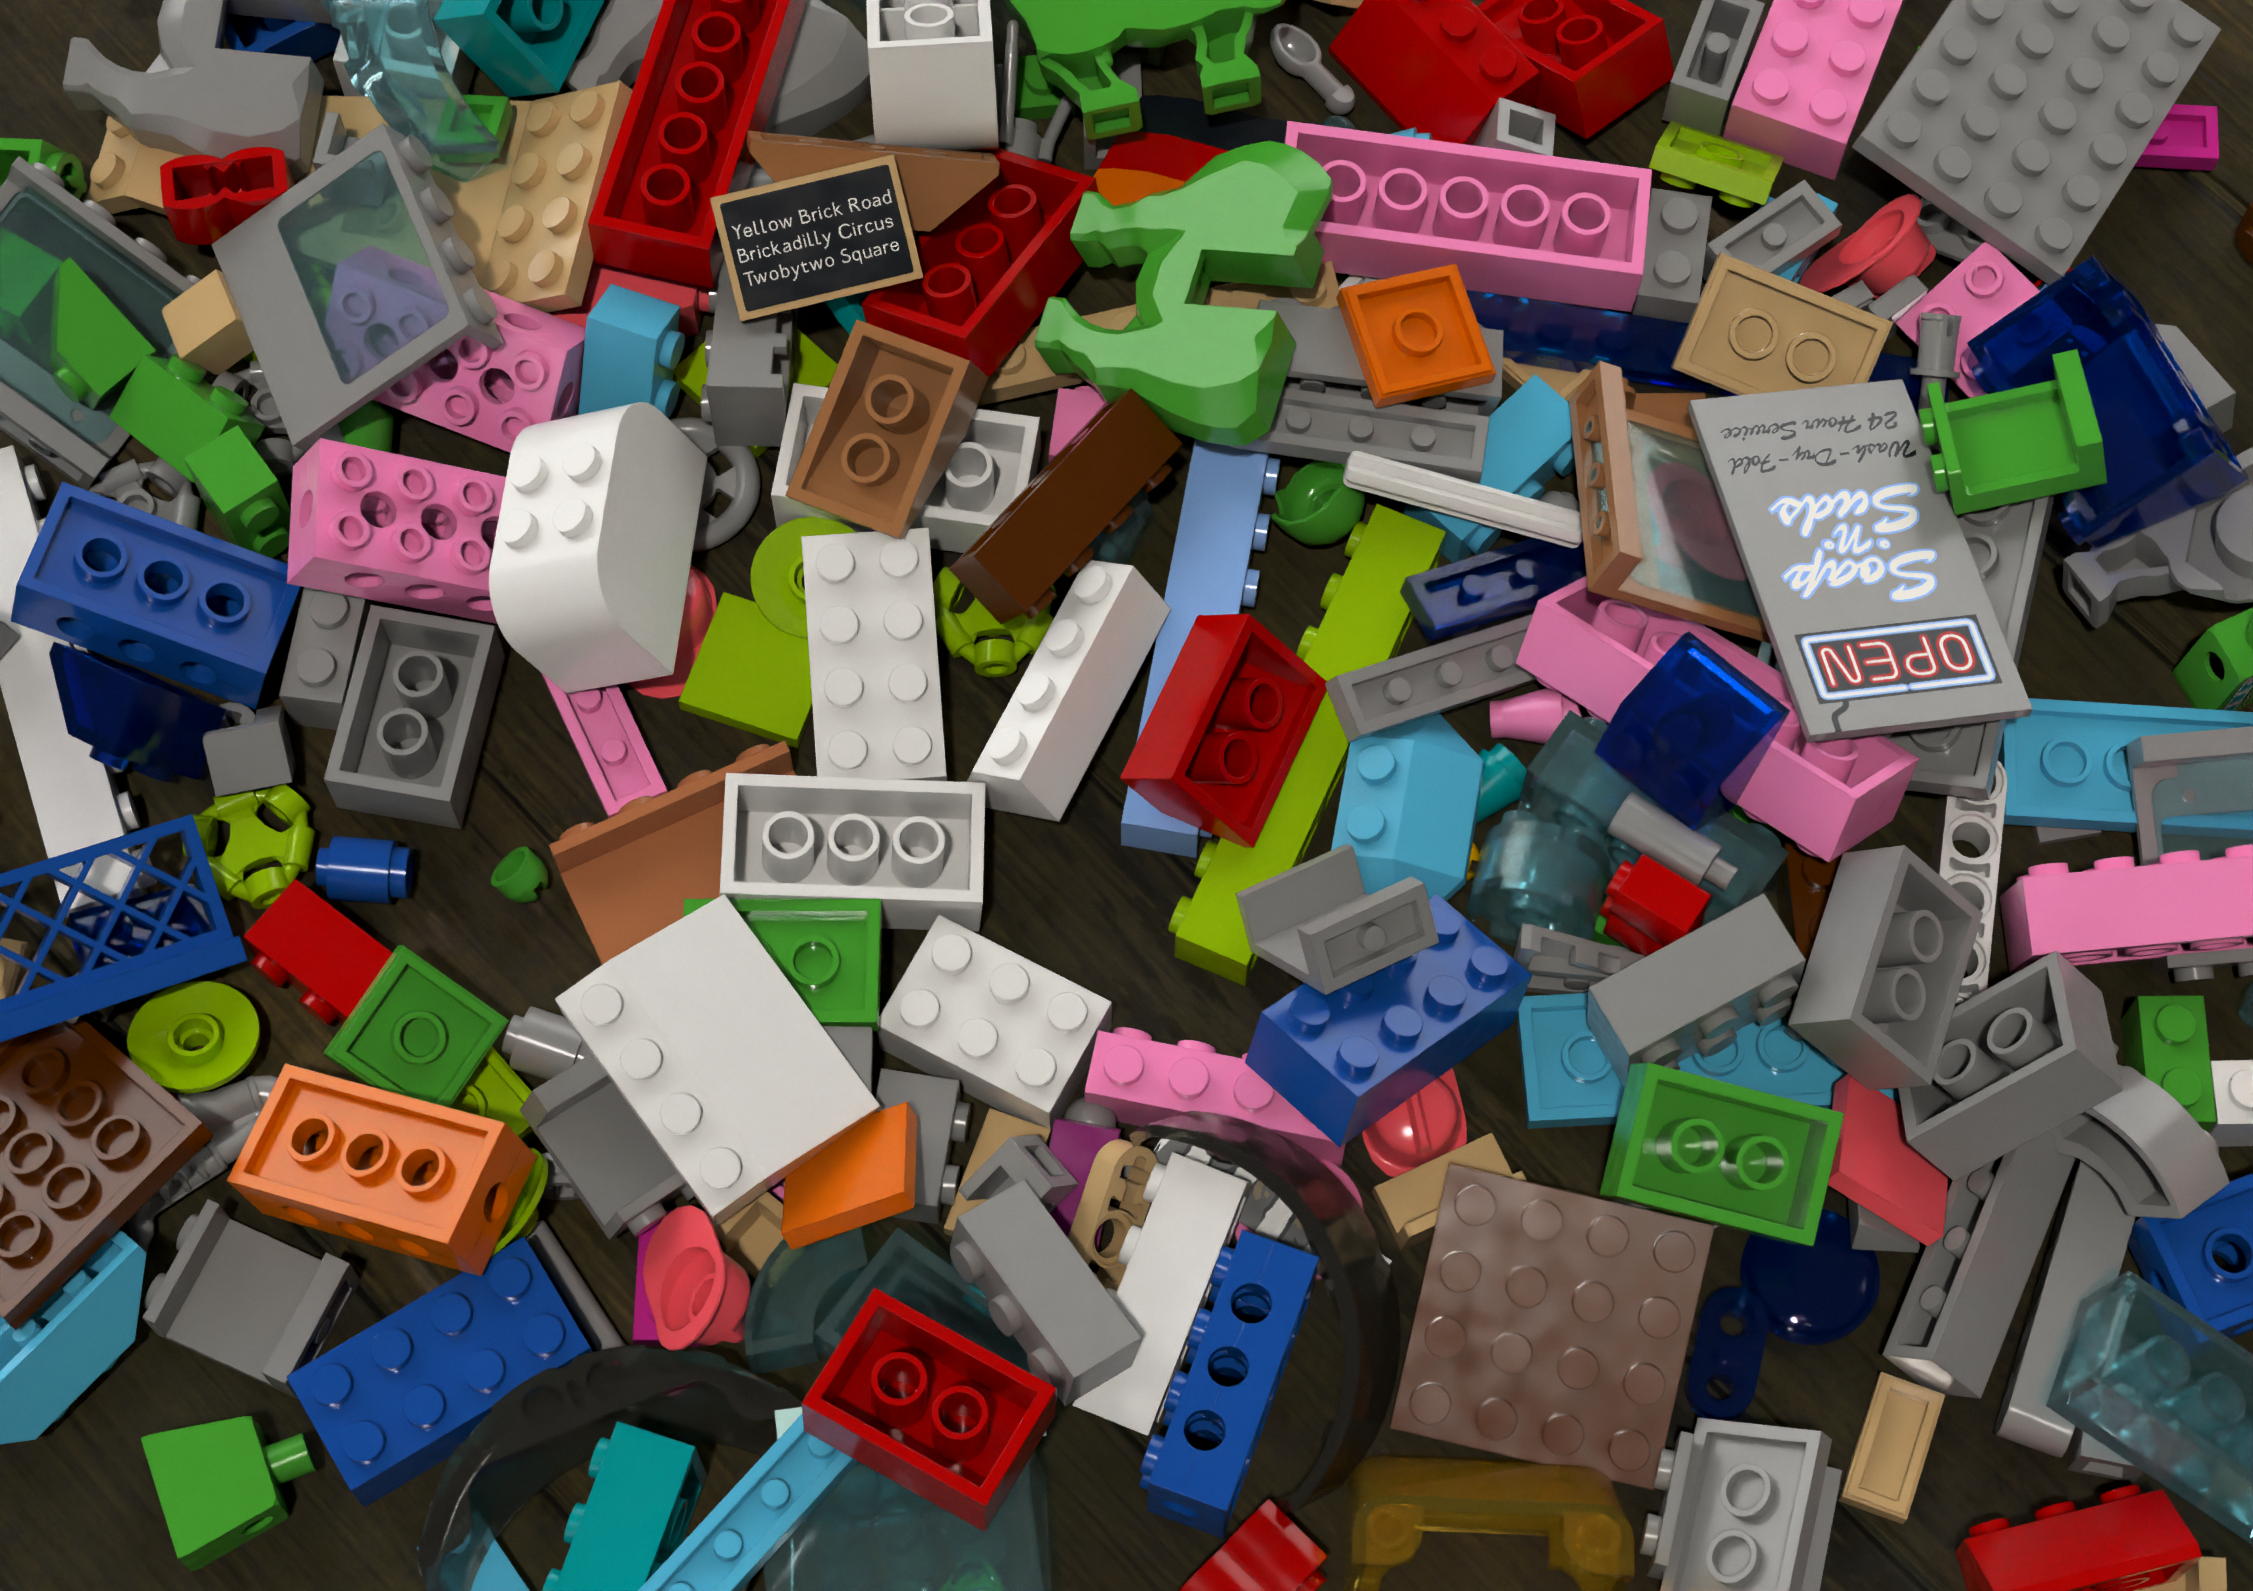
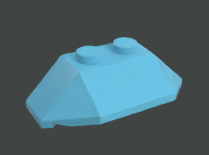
M1440 713L1350 742L1331 850L1345 844L1353 846L1366 894L1371 895L1412 876L1425 884L1428 899L1438 894L1447 902L1466 884L1485 770L1484 761Z
M121 1229L105 1242L17 1330L0 1316V1445L36 1440L52 1423L59 1420L66 1413L69 1406L101 1374L112 1368L119 1356L135 1341L146 1252Z

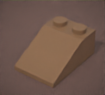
M856 319L785 496L893 538L903 539L965 437L989 377L970 360Z

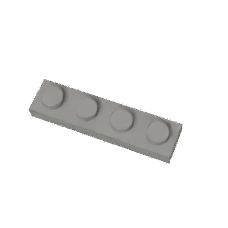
M1283 387L1270 431L1248 445L1232 446L1231 448L1346 464L1348 457L1353 451H1361L1480 484L1490 417L1404 404H1393L1375 408L1373 400Z
M1533 614L1335 676L1326 682L1325 686L1348 743L1537 682L1538 680L1535 675L1516 664Z

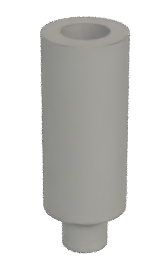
M1631 792L1622 803L1607 830V833L1640 853L1648 855L1697 886H1700L1704 880H1707L1723 891H1726L1739 870L1719 857L1723 846L1634 792Z

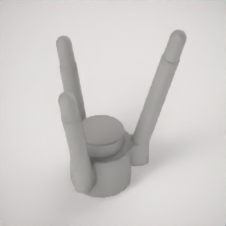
M1010 20L1007 24L1004 65L998 64L995 66L999 148L1050 164L1052 163L1055 143L1074 102L1064 94L1043 138L1037 134L1038 125L1035 122L1014 117L1019 23L1016 20Z

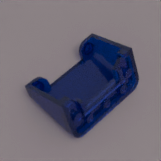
M2094 255L1967 342L1979 362L1971 368L1972 373L1987 394L2055 380L2052 354L2078 350L2103 440L2107 474L2106 484L2068 491L2062 496V502L2066 509L2059 513L2058 517L2065 530L2079 546L2087 541L2093 547L2099 549L2224 496L2249 480L2248 474L2143 305L2128 286Z

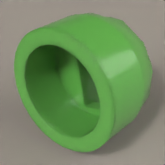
M522 846L510 852L497 865L491 877V884L514 903L525 904L538 899V896L533 891L537 886L543 889L547 888L548 871L539 857L528 847Z

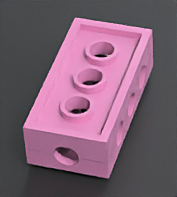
M371 247L340 265L325 337L345 384L353 382L447 316L449 308L433 269L375 247ZM483 289L496 306L498 315L494 321L504 343L492 349L466 335L372 400L511 453L516 437L527 426L576 416L580 400L586 328Z
M320 438L293 466L287 584L497 624L490 599L489 570L506 477Z

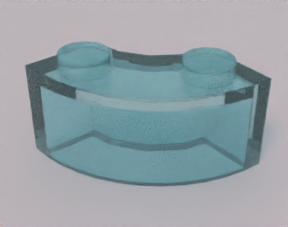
M862 1227L793 1250L783 1239L769 1255L752 1287L745 1316V1350L753 1375L819 1362V1336L829 1313L847 1295L872 1285Z

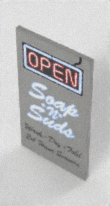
M1902 379L1689 401L1687 409L1807 743L2030 716L2033 708L1957 516L1954 514L1947 491L1939 493L1936 491L1929 457L1932 453L1929 446L1925 445L1921 425Z

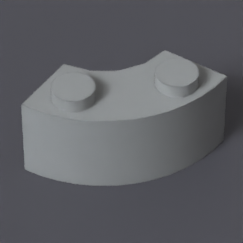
M2118 1065L2123 1091L2051 1129L2057 1152L2079 1158L2099 1171L2118 1193L2128 1216L2182 1219L2230 1184L2219 1157L2218 1145L2215 1139L2200 1127L2197 1121L2173 1096L2153 1081L2141 1075L2134 1068Z

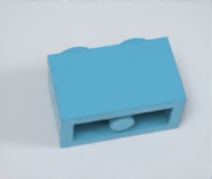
M610 284L586 319L578 415L645 402L655 406L667 418L670 417L676 406L680 390L679 383L673 381V372L680 360L685 343V335L678 332L680 306Z

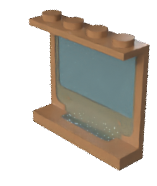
M1599 361L1569 399L1588 591L1771 644L1695 429L1627 409L1621 367Z

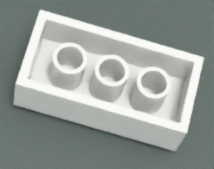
M793 383L771 492L776 527L794 519L813 516L837 520L849 526L856 533L875 531L785 496L828 390L826 387ZM976 409L965 437L909 529L929 528L931 549L964 553L1037 476L1041 453L1040 417Z
M929 528L909 529L901 540L878 531L801 536L817 776L947 781Z
M726 773L720 896L725 894L728 899H881L883 908L882 928L930 930L938 915H941L973 932H979L983 905L985 783Z

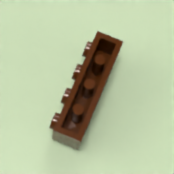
M1131 388L1106 402L960 556L949 570L1000 624L1022 614L1028 620L1033 618L1055 597L1056 593L1050 586L1061 574L1064 573L1067 577H1070L1091 559L1095 550L1089 544L1099 533L1103 531L1108 535L1129 518L1134 508L1128 502L1141 489L1144 493H1148L1166 478L1172 470L1167 460L1182 443Z

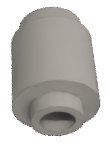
M533 1006L528 1009L524 1017L518 1015L512 1017L502 1046V1052L511 1054V1069L545 1080L552 1079L592 1054L564 1016Z

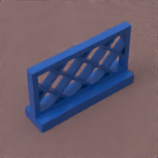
M193 814L0 874V888L18 883L11 898L0 893V905L6 907L0 918V940L15 912L48 928L32 961L0 945V957L27 970L15 995L0 1000V1042L247 961L240 936L233 937ZM180 832L188 860L179 878L176 879L147 864L146 861L157 839ZM143 844L137 858L122 851ZM108 855L132 867L116 899L83 883L95 858ZM81 863L74 878L60 871V869ZM140 873L173 888L157 920L125 904ZM192 873L194 874L198 889L187 884ZM46 875L69 887L53 919L20 903L29 883L34 877ZM78 892L111 908L95 940L62 924ZM182 894L204 904L212 931L189 937L167 925ZM120 913L152 929L139 955L129 958L104 945ZM57 933L90 949L78 975L65 978L41 966ZM161 935L176 941V943L155 949ZM99 954L114 961V963L92 970ZM36 975L52 982L29 990Z

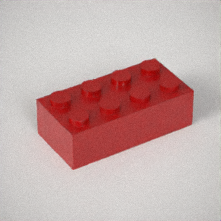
M1000 148L999 150H990L988 152L994 154L1000 163L999 175L931 232L922 231L915 239L923 278L874 289L862 302L866 323L970 360L988 377L993 374L1042 313L1048 298L1055 297L1084 261L1070 240V232L1083 193L1086 191L1098 192L1096 178Z

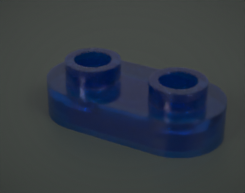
M1731 1287L1716 1292L1708 1299L1700 1314L1685 1382V1395L1692 1410L1701 1418L1733 1421L1746 1411L1754 1397L1769 1328V1316L1760 1298L1746 1289ZM1725 1317L1738 1319L1743 1326V1334L1739 1336L1726 1334L1721 1328V1319ZM1712 1380L1724 1382L1730 1390V1397L1725 1400L1713 1398L1707 1391V1383Z

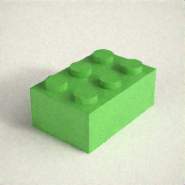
M1649 1062L1630 1064L1599 1195L1791 1245L1813 1247L1844 1113Z

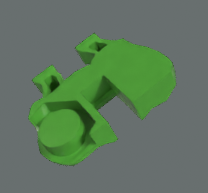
M1286 0L1004 1L1012 16L1033 43L1043 78L1062 89L1082 109L1087 139L1095 140L1138 131L1143 127L1137 88L1120 80L1111 69L1113 65L1112 54L1123 46L1160 48L1185 39L1193 43L1197 47L1195 62L1197 74L1201 80L1205 114L1214 115L1256 106L1262 102L1260 72L1258 66L1247 54L1253 42L1257 17L1283 5Z
M1269 140L1244 145L1216 155L1179 188L1152 193L1137 201L1114 206L1098 192H1084L1070 232V240L1088 267L1101 268L1111 263L1119 268L1133 264H1143L1136 280V316L1123 330L1104 329L1080 317L1066 298L1052 296L1048 298L1034 340L1035 348L1053 373L1069 374L1076 372L1087 383L1095 387L1106 402L1132 388L1158 418L1174 432L1207 443L1228 446L1248 445L1270 431L1296 347V341L1275 310L1204 305L1210 282L1219 281L1314 288L1325 252L1314 233L1331 201L1334 181L1323 167L1305 152L1290 145Z

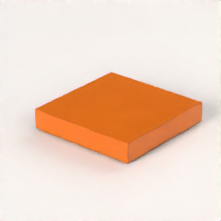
M1457 264L1340 289L1336 299L1375 408L1492 382L1496 371Z
M908 1102L873 1113L785 1177L781 1235L791 1250L914 1208L917 1116Z

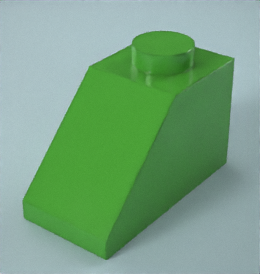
M69 257L60 264L53 283L50 365L56 371L52 376L61 391L75 403L83 400L94 411L130 380L143 354L153 356L156 350L73 259Z

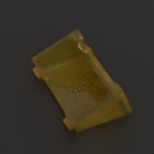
M1379 1456L1364 1460L1355 1467L1349 1476L1345 1494L1343 1591H1379L1381 1580L1388 1570L1401 1564H1412L1414 1554L1420 1547L1423 1531L1548 1536L1547 1570L1564 1571L1574 1579L1580 1591H1625L1634 1577V1536L1632 1526L1616 1486L1607 1474L1597 1468L1582 1465Z

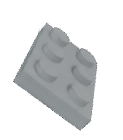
M1697 1418L1669 1564L1664 1572L1660 1591H1801L1832 1439L1822 1431Z

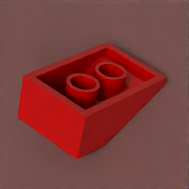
M1485 0L1477 6L1540 71L1534 102L1535 106L1539 110L1555 114L1556 123L1585 139L1605 128L1606 125L1640 101L1646 99L1673 78L1674 69L1664 19L1627 0Z

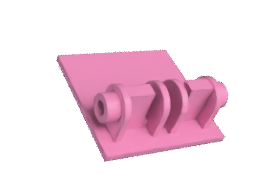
M1987 241L1982 243L1896 322V325L1919 347L1921 312L1962 316L1954 372H1960V378L1950 379L1968 398L2013 389L2014 385L2010 380L2072 325V322L1997 248Z

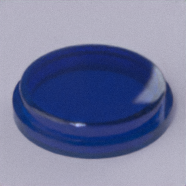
M1822 1208L1813 1247L1791 1245L1751 1235L1741 1256L1739 1282L1747 1307L1758 1322L1767 1330L1793 1343L1822 1345L1848 1336L1865 1321L1878 1297L1880 1269L1874 1250L1851 1249L1850 1221L1838 1213Z

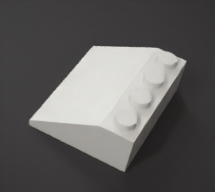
M725 894L613 957L555 998L565 1018L716 1226L730 1218L881 1108Z

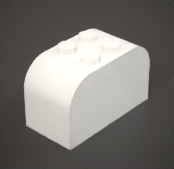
M866 0L868 59L875 143L966 152L999 150L990 0Z
M638 402L530 425L518 434L512 446L489 570L491 605L497 624L511 647L565 693L668 676L674 673L707 456L659 409L649 403Z

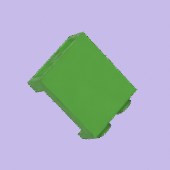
M2077 349L2052 354L2055 380L1950 403H1944L1939 382L1926 384L1930 407L1918 410L1922 433L1926 446L1938 444L1940 453L1929 456L1937 493L1949 490L1955 515L2107 483L2103 440Z

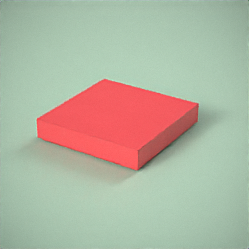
M1847 1074L1837 1081L1834 1086L1832 1110L1844 1113L1828 1185L1922 1244L1930 1246L1944 1235L1948 1176L1907 1143L1901 1104L1877 1089L1868 1090L1851 1075Z

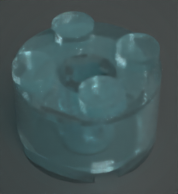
M1510 810L1505 812L1502 822L1490 828L1485 834L1466 909L1469 917L1476 923L1477 915L1480 914L1491 923L1488 934L1513 946L1517 945L1522 923L1533 924L1592 941L1611 866L1609 857L1603 850L1604 837L1598 831L1585 826L1566 828L1542 822L1537 816L1527 811Z

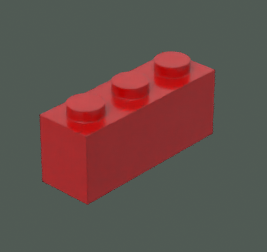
M296 878L243 936L255 956L250 962L253 969L276 988L280 989L287 982L303 994L298 1001L301 1006L326 1026H329L334 1019L341 1025L344 1024L392 955L391 951Z

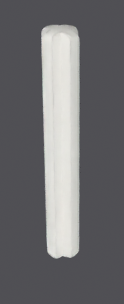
M1353 451L1348 457L1344 468L1343 484L1350 488L1572 549L1577 548L1583 541L1579 511L1361 451Z

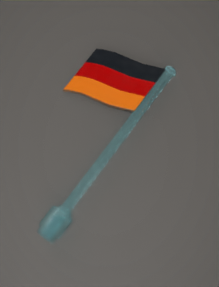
M1163 95L1141 96L1139 101L1143 127L1138 131L1119 134L1093 177L1096 178L1098 192L1112 205L1137 201L1152 193L1179 188L1216 155L1244 145L1269 140L1284 143L1287 121L1289 120L1262 118L1236 110L1208 115L1205 114L1203 101ZM1338 115L1328 117L1324 124L1309 123L1356 130L1350 120ZM1169 429L1178 438L1180 433L1174 432L1171 429ZM1140 489L1128 502L1134 508L1129 518L1108 535L1101 531L1089 544L1095 550L1090 560L1126 564L1154 515L1153 507L1148 502L1149 497L1147 493Z

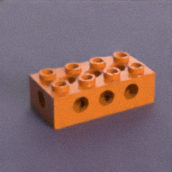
M285 1064L227 1182L262 1214L481 1277L537 1156L505 1122Z

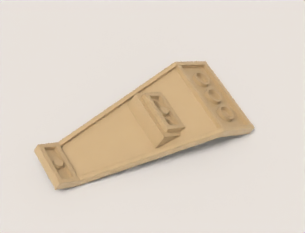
M617 81L534 101L509 100L513 110V117L499 158L443 156L440 154L435 138L448 99L322 96L310 170L294 182L296 185L315 171L313 159L326 112L340 114L346 135L349 137L362 138L382 123L407 137L413 135L423 143L431 155L433 166L429 170L436 186L444 192L453 206L454 216L450 219L457 235L468 245L474 255L476 265L472 270L479 286L546 313L579 307L582 305L594 259L588 221L633 90L622 81ZM108 115L106 135L99 157L90 172L91 183L85 200L96 202L110 214L142 207L167 215L162 203L160 166L183 155L158 148H150L141 144L125 126ZM393 176L384 208L324 199L323 193H321L299 209L300 225L289 232L283 233L292 257L339 272L342 263L371 247L432 269Z

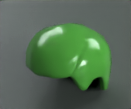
M1313 460L1293 475L1285 489L1276 491L1275 499L1279 514L1275 512L1271 515V518L1286 534L1307 546L1333 544L1349 535L1354 526L1360 521L1365 505V492L1343 484V472L1346 464Z

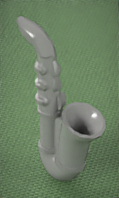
M251 1075L244 1080L213 1091L189 1094L178 1093L179 1102L202 1121L214 1136L206 1144V1147L203 1146L128 1220L130 1237L146 1252V1257L154 1236V1217L228 1168V1164L238 1159L278 1077L274 1075Z

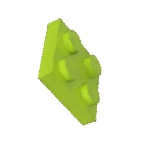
M1670 121L1655 146L1649 168L1661 171L1660 178L1671 185L1694 189L1696 183L1719 190L1718 197L1727 203L1751 208L1754 202L1766 205L1778 180L1785 157Z

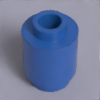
M333 836L330 847L320 848L318 851L317 886L326 887L329 900L392 904L394 898L408 899L413 882V849L398 847L396 840Z

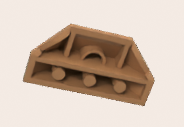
M747 131L746 143L749 152L774 182L894 154L913 236L915 230L931 232L999 175L1000 163L992 153Z

